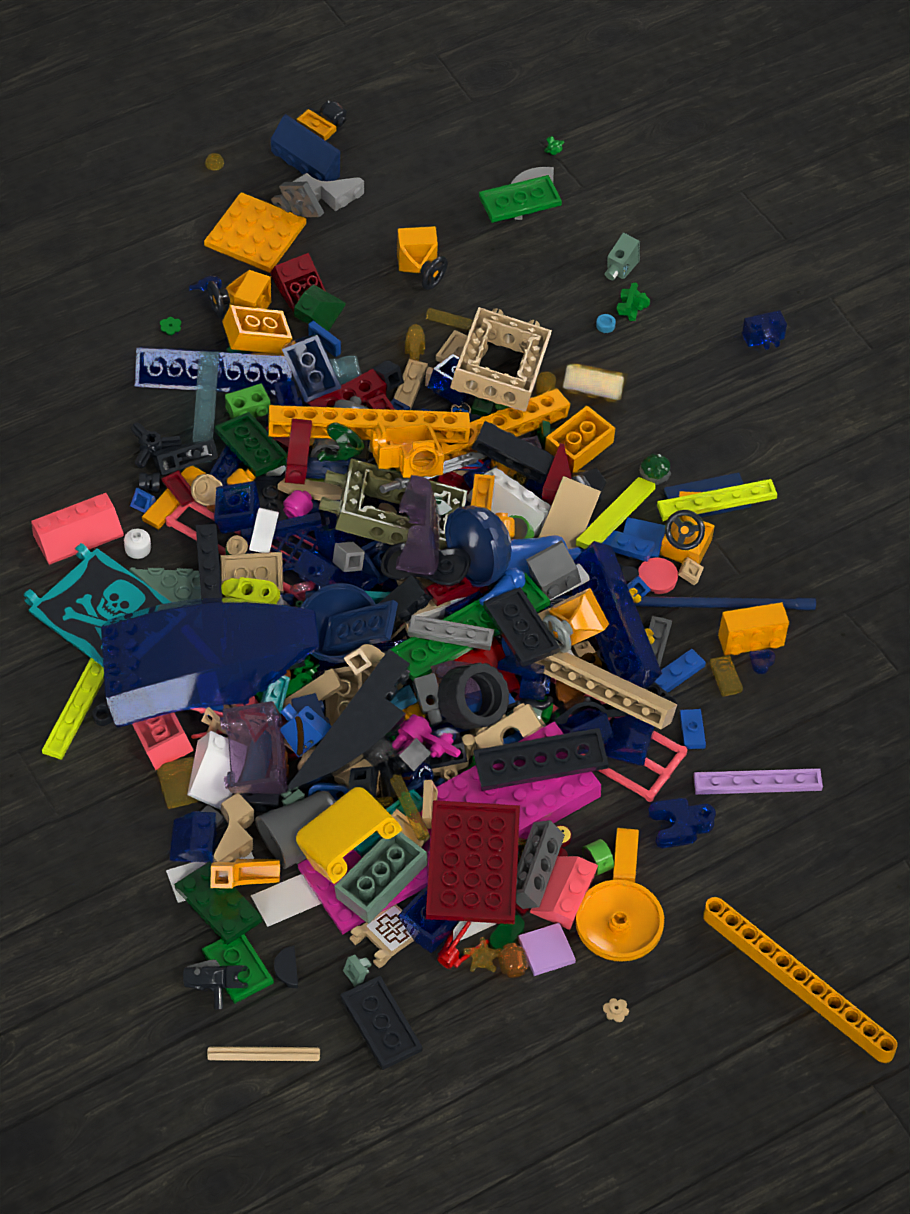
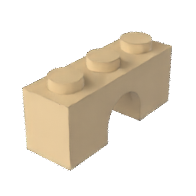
M522 703L513 709L514 713L508 717L506 714L503 715V718L497 721L495 725L478 730V735L474 739L480 749L505 745L503 736L510 728H517L522 736L526 738L544 726L532 706Z

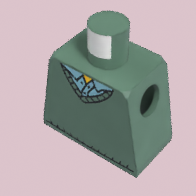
M626 233L621 235L607 257L608 269L605 272V276L608 279L614 280L616 276L624 279L640 261L639 240Z

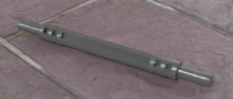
M469 452L446 460L443 465V474L474 464L477 460L487 456L479 452ZM401 476L395 478L390 483L381 485L380 491L381 493H386L394 489L400 490L434 477L403 478Z

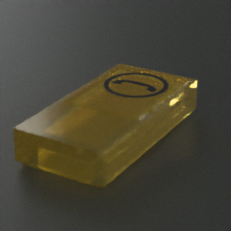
M730 655L710 659L709 664L722 697L742 693L743 687Z

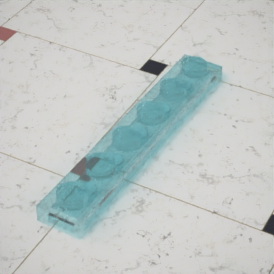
M199 351L193 442L212 439L214 436L219 352Z

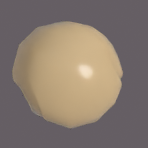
M209 474L197 476L190 488L194 500L205 506L215 505L221 500L224 493L222 483Z

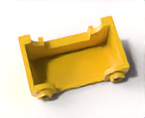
M355 787L300 829L296 835V842L312 867L335 884L347 872V864L343 859L346 854L375 831L381 837L391 839L403 829L367 790Z

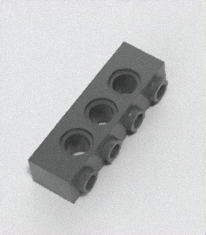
M551 820L533 823L517 867L516 903L522 909L540 907L565 836Z

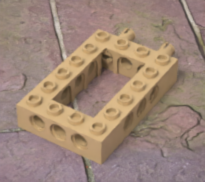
M478 307L450 388L526 412L552 330L540 327L538 321L533 325L534 320H530L527 323L505 316L500 309L497 313L498 308L489 311ZM487 342L524 353L516 378L506 373H499L490 370V368L479 366Z

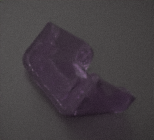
M411 475L399 504V513H407L409 523L418 525L409 528L402 553L396 560V569L432 575L436 572L439 564L441 514L429 480L421 476Z
M270 701L223 709L220 725L222 730H225L228 735L230 771L227 772V776H224L225 788L229 789L231 793H287L284 736L280 731L283 722L274 702Z

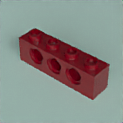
M371 369L341 385V389L309 402L308 407L333 408L335 401H350V398L353 396L359 397L362 400L361 405L367 407V400L381 394L386 395V383L374 369Z

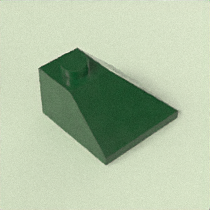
M313 284L303 293L295 305L294 316L307 324L314 321L329 332L346 306V303Z

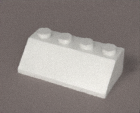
M494 468L485 473L484 475L495 476L491 511L494 514L508 513V517L511 515L522 516L533 527V538L539 536L551 506L517 481L504 474L503 471ZM473 489L466 497V500L470 503L472 500Z

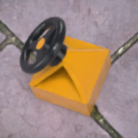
M435 226L398 228L397 258L399 271L423 274L422 287L426 290L434 288L442 280L448 266L446 257H437L438 242Z
M248 270L225 289L221 290L218 289L214 281H209L207 291L216 316L219 318L224 316V305L228 303L229 306L267 309L271 303V277Z
M690 510L674 512L668 518L665 525V536L662 540L660 555L683 563L684 559L689 557L700 564L712 541L714 525L703 521L698 514Z

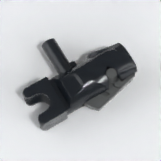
M215 959L190 965L184 968V986L202 991L206 988L211 989V991H214V1009H223V988H247L248 983L240 982L238 974L242 971H247L248 967L246 965L220 966Z

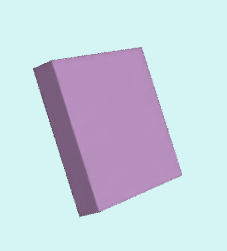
M560 923L518 935L519 943L534 976L574 964L576 961Z

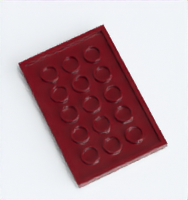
M433 800L426 919L515 924L520 805Z

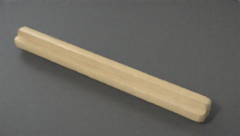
M208 1047L207 1057L208 1060L319 1061L320 1049L318 1047Z

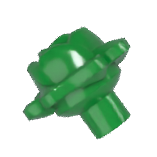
M553 136L546 139L548 142L547 148L544 150L546 153L556 155L562 151L564 141L555 140Z

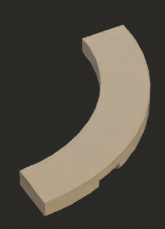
M285 478L278 483V490L287 494H291L294 490H300L302 492L307 491L314 497V500H321L322 497L331 500H341L342 489L337 485L306 479L305 485L285 483Z

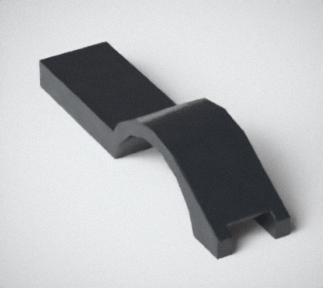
M579 696L571 699L551 714V719L556 724L567 723L568 717L574 710L581 706L589 705L600 709L606 718L628 716L630 714L609 704H601L592 697Z

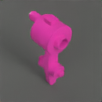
M412 714L407 721L404 720L398 730L399 736L392 743V747L398 749L406 740L417 738L421 743L425 741L432 745L430 748L432 753L430 755L433 758L435 756L441 757L444 752L454 757H458L461 754L459 749L451 745L454 742L451 733H443L439 738L432 735L429 722L424 717Z

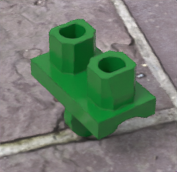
M632 283L630 289H622L621 299L622 302L626 303H618L617 306L619 315H628L630 321H635L638 310L647 308L650 304V299L646 294L640 293L637 290V283Z

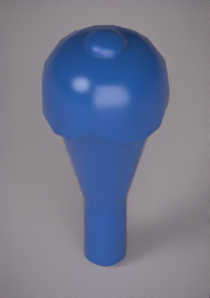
M517 568L506 570L504 576L495 587L479 599V603L483 606V602L519 587L522 589L526 582L524 572Z

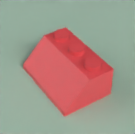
M557 856L540 907L531 908L530 913L554 924L560 923L561 927L570 930L583 898L594 879L598 865L578 856Z

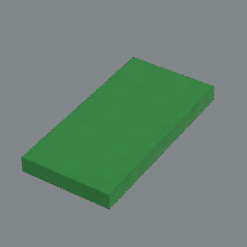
M549 175L479 192V198L492 223L562 205V200Z

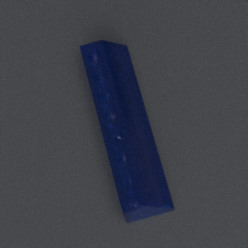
M138 346L136 348L135 387L236 392L262 384L267 394L291 396L293 373L284 354Z
M593 541L574 560V563L576 565L580 564L590 579L577 587L578 592L580 593L590 588L609 622L604 631L595 635L610 673L641 688L649 687L662 675L661 669L612 546Z

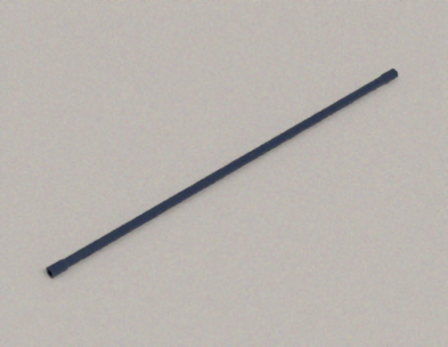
M305 591V600L318 591ZM481 594L473 599L467 597V604L473 603L486 594ZM560 595V596H558V597H556V598H554V599H557V598H566V599H567V598H569V597H571V596H573V595ZM595 596L600 606H616L624 598H628L627 596ZM641 596L639 603H631L635 607L750 608L782 602L784 609H816L815 598Z

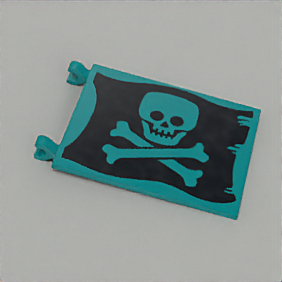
M80 543L75 550L78 551L76 556L83 561L42 598H38L31 589L24 593L26 597L25 602L32 606L29 609L32 615L120 679L187 616V613L98 548L90 552L84 544Z

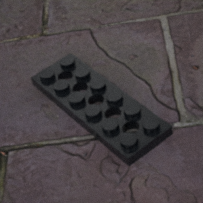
M600 728L473 750L481 791L603 770L609 767ZM584 748L587 749L589 753L586 755H580L577 753V751L579 749ZM560 752H564L568 755L565 759H559L556 757V755ZM538 756H544L547 760L543 763H539L535 760V758ZM516 760H523L525 765L518 767L514 762ZM500 763L504 765V768L502 770H495L493 766Z

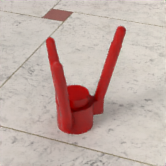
M467 922L453 942V930L451 931L442 950L438 953L437 960L448 969H451L452 966L458 968L463 961L487 945L489 940L483 941L459 958L460 952L455 947L471 924V922Z

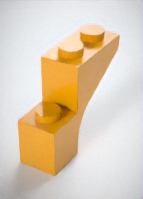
M236 859L235 862H213L211 865V888H233L238 885L280 882V859Z

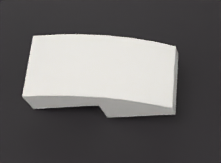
M263 508L258 509L249 550L270 553L279 512Z

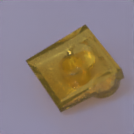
M194 757L168 762L157 769V775L168 809L200 801L187 795Z

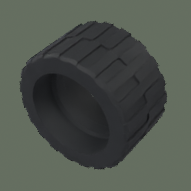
M474 663L450 669L443 676L441 683H439L437 698L441 713L456 728L466 730L488 727L500 721L507 711V706L509 705L507 682L501 672L494 666H490V664ZM469 678H472L478 684L482 693V705L477 715L469 709L465 701L464 691Z

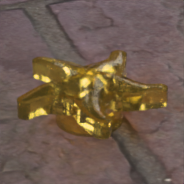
M481 937L478 948H464L463 953L469 954L473 958L471 972H474L477 967L487 968L495 972L496 967L493 965L492 959L502 953V949H489L484 937Z

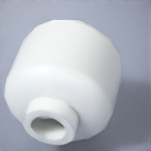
M132 529L127 532L124 538V547L127 555L140 559L150 553L151 540L145 530Z

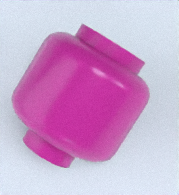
M294 490L283 502L284 513L292 520L303 519L313 509L312 496L307 491Z

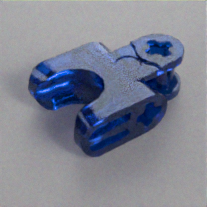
M678 798L654 802L648 808L650 817L653 820H666L673 825L671 828L661 830L657 834L656 843L660 848L692 844L697 840L696 834L710 832L714 827L716 811L709 804L689 806L687 799Z

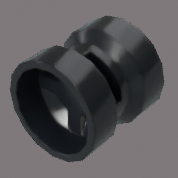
M140 472L139 489L145 492L148 490L160 492V472H154L153 474Z

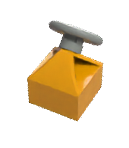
M590 588L555 604L549 610L550 615L543 618V622L549 631V621L551 622L553 629L550 633L554 639L562 643L560 645L557 642L560 652L563 653L568 652L571 646L604 631L609 625Z

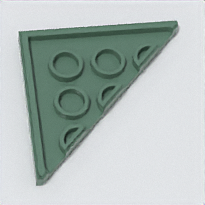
M131 567L129 569V572L185 611L187 616L202 605L199 571L177 568V570H164V568L142 570Z

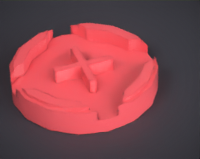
M650 558L648 562L644 561L638 570L639 577L654 594L668 593L676 586L678 580L677 568L672 562L664 558Z

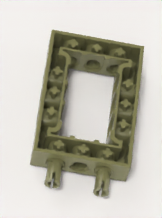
M351 458L345 475L329 470L326 471L324 483L341 487V500L336 501L322 497L319 510L336 514V530L390 545L410 542L425 549L438 550L447 548L445 538L447 518L457 508L465 506L467 491L431 480L408 487L422 490L424 485H429L431 487L429 493L442 497V500L452 508V511L439 517L438 525L431 522L429 524L418 521L412 517L400 516L395 514V512L390 513L375 509L373 506H365L362 509L364 495L407 506L406 488L381 493L380 486L401 477L402 472L391 469H379L377 465Z

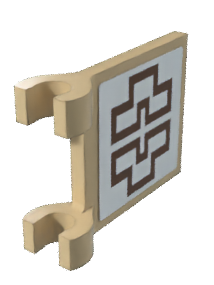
M394 905L379 913L369 924L366 922L361 926L353 928L351 930L353 935L350 937V940L356 945L367 936L380 949L375 953L376 959L373 960V963L378 968H381L393 955L423 935L424 931L397 905Z

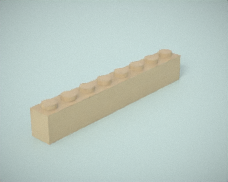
M559 652L527 665L659 729H663L672 722L677 704L570 653Z

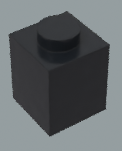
M388 360L371 368L386 383L387 391L404 383L400 366Z

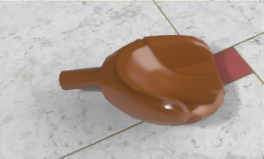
M556 680L555 691L560 701L567 703L573 698L585 695L584 692Z

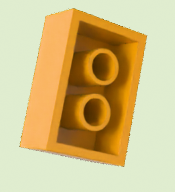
M230 305L222 321L230 347L234 350L284 355L282 348L292 340L283 311Z
M585 406L546 437L545 451L555 456L559 444L563 443L570 473L577 472L614 443L615 427L591 408Z
M783 603L723 612L718 636L724 655H738L742 652H756L761 649L784 646L789 620Z

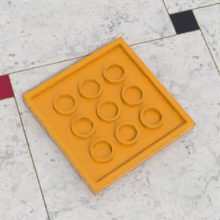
M241 192L204 240V246L270 273L306 225V218L294 215L291 212L288 213L277 206Z

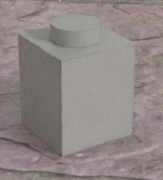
M354 542L335 543L333 563L343 572L361 571L365 551Z

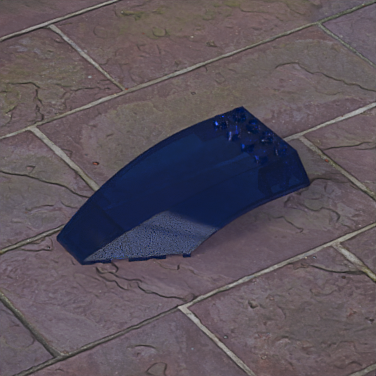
M203 598L157 605L109 619L101 627L106 701L117 728L188 709L231 704H243L245 706L250 702L249 699L259 691L263 692L271 683H275L287 673L286 670L296 662H302L307 655L312 654L319 648L316 613L314 610L236 598Z

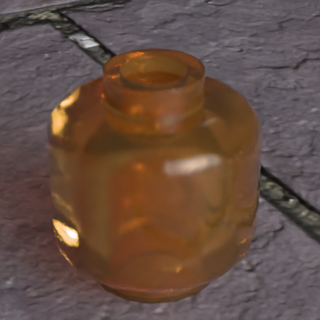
M516 943L504 945V949L498 953L501 972L508 975V978L524 975L525 970L529 967L525 949L517 946Z

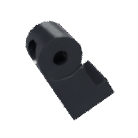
M246 786L240 792V795L254 809V812L267 813L278 809L282 800L280 795L282 790L279 786H273L272 791L258 790L253 786Z

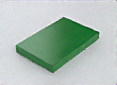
M245 934L228 945L220 939L202 948V953L207 961L215 959L220 966L246 965L248 967L247 971H242L238 974L240 982L248 983L247 988H225L234 1004L274 984L273 978Z

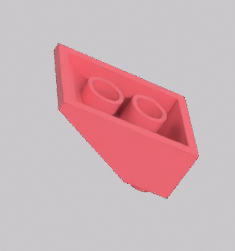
M167 698L129 717L155 770L194 751Z

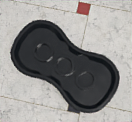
M402 542L394 544L387 549L381 561V571L385 576L397 581H404L413 575L417 579H427L442 586H454L459 584L467 575L471 558L465 550L460 548L431 550L414 543Z

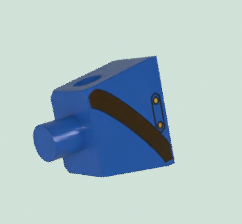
M289 703L280 711L287 719V722L280 728V731L298 758L324 738L332 727L309 706H305L297 712Z

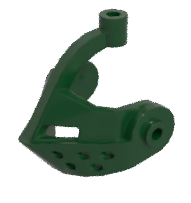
M331 423L327 427V433L339 444L340 449L337 455H330L325 451H321L317 458L321 462L325 459L328 461H347L351 457L362 453L364 443L350 428L339 423Z

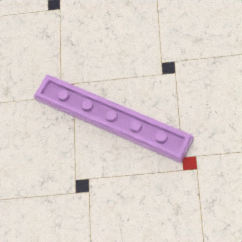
M820 769L694 772L693 775L695 795L822 791L823 788Z

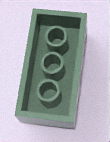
M399 832L391 839L382 838L334 886L336 898L369 924L428 864L427 852L402 832Z

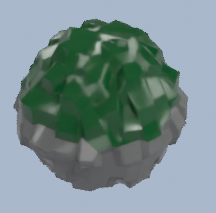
M652 454L641 462L639 470L643 479L653 482L655 485L667 481L671 475L670 462L661 454Z

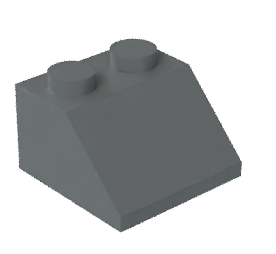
M562 540L526 559L533 582L549 600L581 583L578 568Z

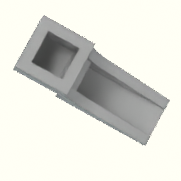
M306 173L293 181H307L317 200L323 199L335 211L345 207L348 203L356 198H360L364 194V180L358 177L335 181H319Z

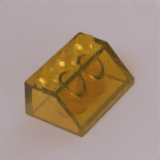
M571 362L567 365L563 388L567 389L568 393L579 394V392H584L587 397L597 398L599 395L604 396L606 401L616 402L617 399L620 400L622 398L628 374Z

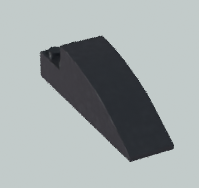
M390 649L386 652L287 788L292 794L298 789L301 791L315 783L335 777L352 767L374 751L405 720L406 713L392 704L391 701L398 693V685L400 683L404 685L410 677V663Z

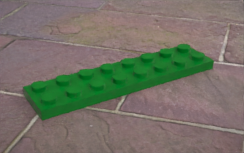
M524 573L526 582L522 590L536 612H539L550 605V600L533 580ZM479 599L443 619L444 621L494 629L493 637L500 634L484 607L479 603ZM411 637L390 650L410 663V679L413 681L415 678L431 674L474 648Z

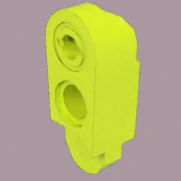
M240 577V579L230 578L221 585L222 594L227 600L233 601L235 604L257 609L275 608L280 598V590L273 582L268 580ZM250 590H253L251 594L246 595Z

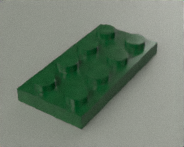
M250 412L215 426L217 435L255 477L286 465L287 453L272 436H268V432Z
M209 861L175 883V890L228 945L263 922V919L235 887L211 888L212 863Z

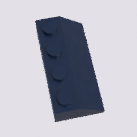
M285 114L271 138V152L286 161L288 165L299 170L303 175L308 173L319 181H335L339 178L340 150Z

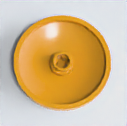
M609 880L595 885L586 892L576 914V928L582 942L596 955L613 961H631L645 956L658 944L664 928V913L657 898L645 887L627 880Z

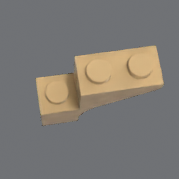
M236 793L221 803V815L224 816L229 826L214 853L215 862H235L236 859L248 856L253 850V838L244 829L253 823L254 809L239 793Z

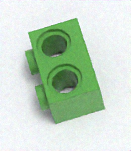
M262 384L225 395V407L231 419L250 412L254 418L269 413L270 399Z

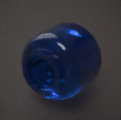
M422 762L413 772H402V780L406 786L421 776H424L426 780L432 781L434 778L431 766L425 762ZM424 785L418 787L417 789H424Z

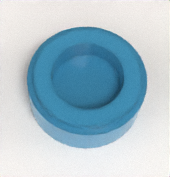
M609 314L600 315L597 318L596 327L600 332L610 333L615 329L616 320Z

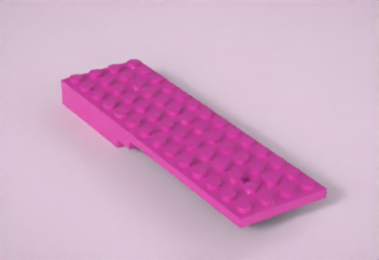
M553 722L519 742L561 735L563 732ZM564 752L556 755L559 759H565L568 756ZM538 756L535 758V760L539 763H543L547 760L544 756ZM516 760L514 764L521 767L525 765V761ZM498 763L493 768L495 770H502L504 765ZM475 765L436 787L438 790L437 800L520 805L518 843L528 838L534 822L551 820L555 823L601 797V784L592 772L481 791ZM422 811L410 820L430 835L428 841L422 846V849L427 852L428 864L382 911L389 909L428 886L431 829H428L422 819ZM354 849L343 857L347 864L346 874L365 855L361 857ZM308 859L298 864V869L342 935L365 922L336 898L334 886L339 881L333 884L316 871Z

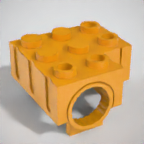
M378 421L377 427L371 428L370 449L379 469L399 467L403 478L443 475L444 453L430 423L384 427L382 421Z

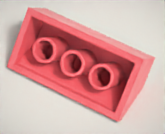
M107 493L31 521L33 536L49 565L76 555L78 551L75 548L80 543L84 544L89 550L124 536L115 508Z

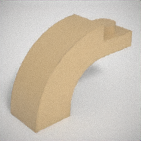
M364 644L347 654L344 660L356 675L364 672L369 676L385 654L373 645ZM400 683L397 687L398 690L401 689L403 685Z

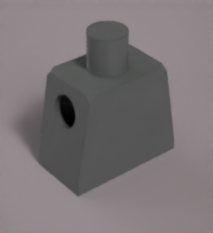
M435 673L415 678L412 685L422 715L428 714L431 725L442 722L441 709L437 698L439 688ZM426 699H433L434 704H427Z

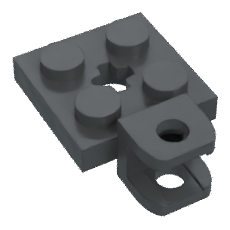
M307 181L284 182L279 186L282 194L276 195L271 199L274 206L288 213L292 211L297 216L320 217L324 214Z

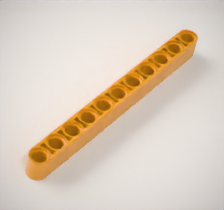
M711 897L707 900L703 917L710 926L881 1063L892 1061L897 1049V1041L892 1035L722 899ZM761 950H766L769 953H763ZM796 977H799V978L802 979V981H799V980H797V979H795V978H796ZM812 991H817L820 994H814ZM829 1005H834L837 1008H831ZM846 1019H852L854 1022H849ZM864 1033H869V1034H871L872 1036H871V1037L866 1036ZM881 1047H886L890 1051H885Z

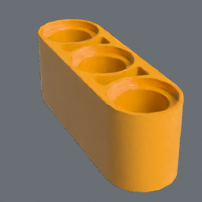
M617 828L613 880L635 882L639 830Z

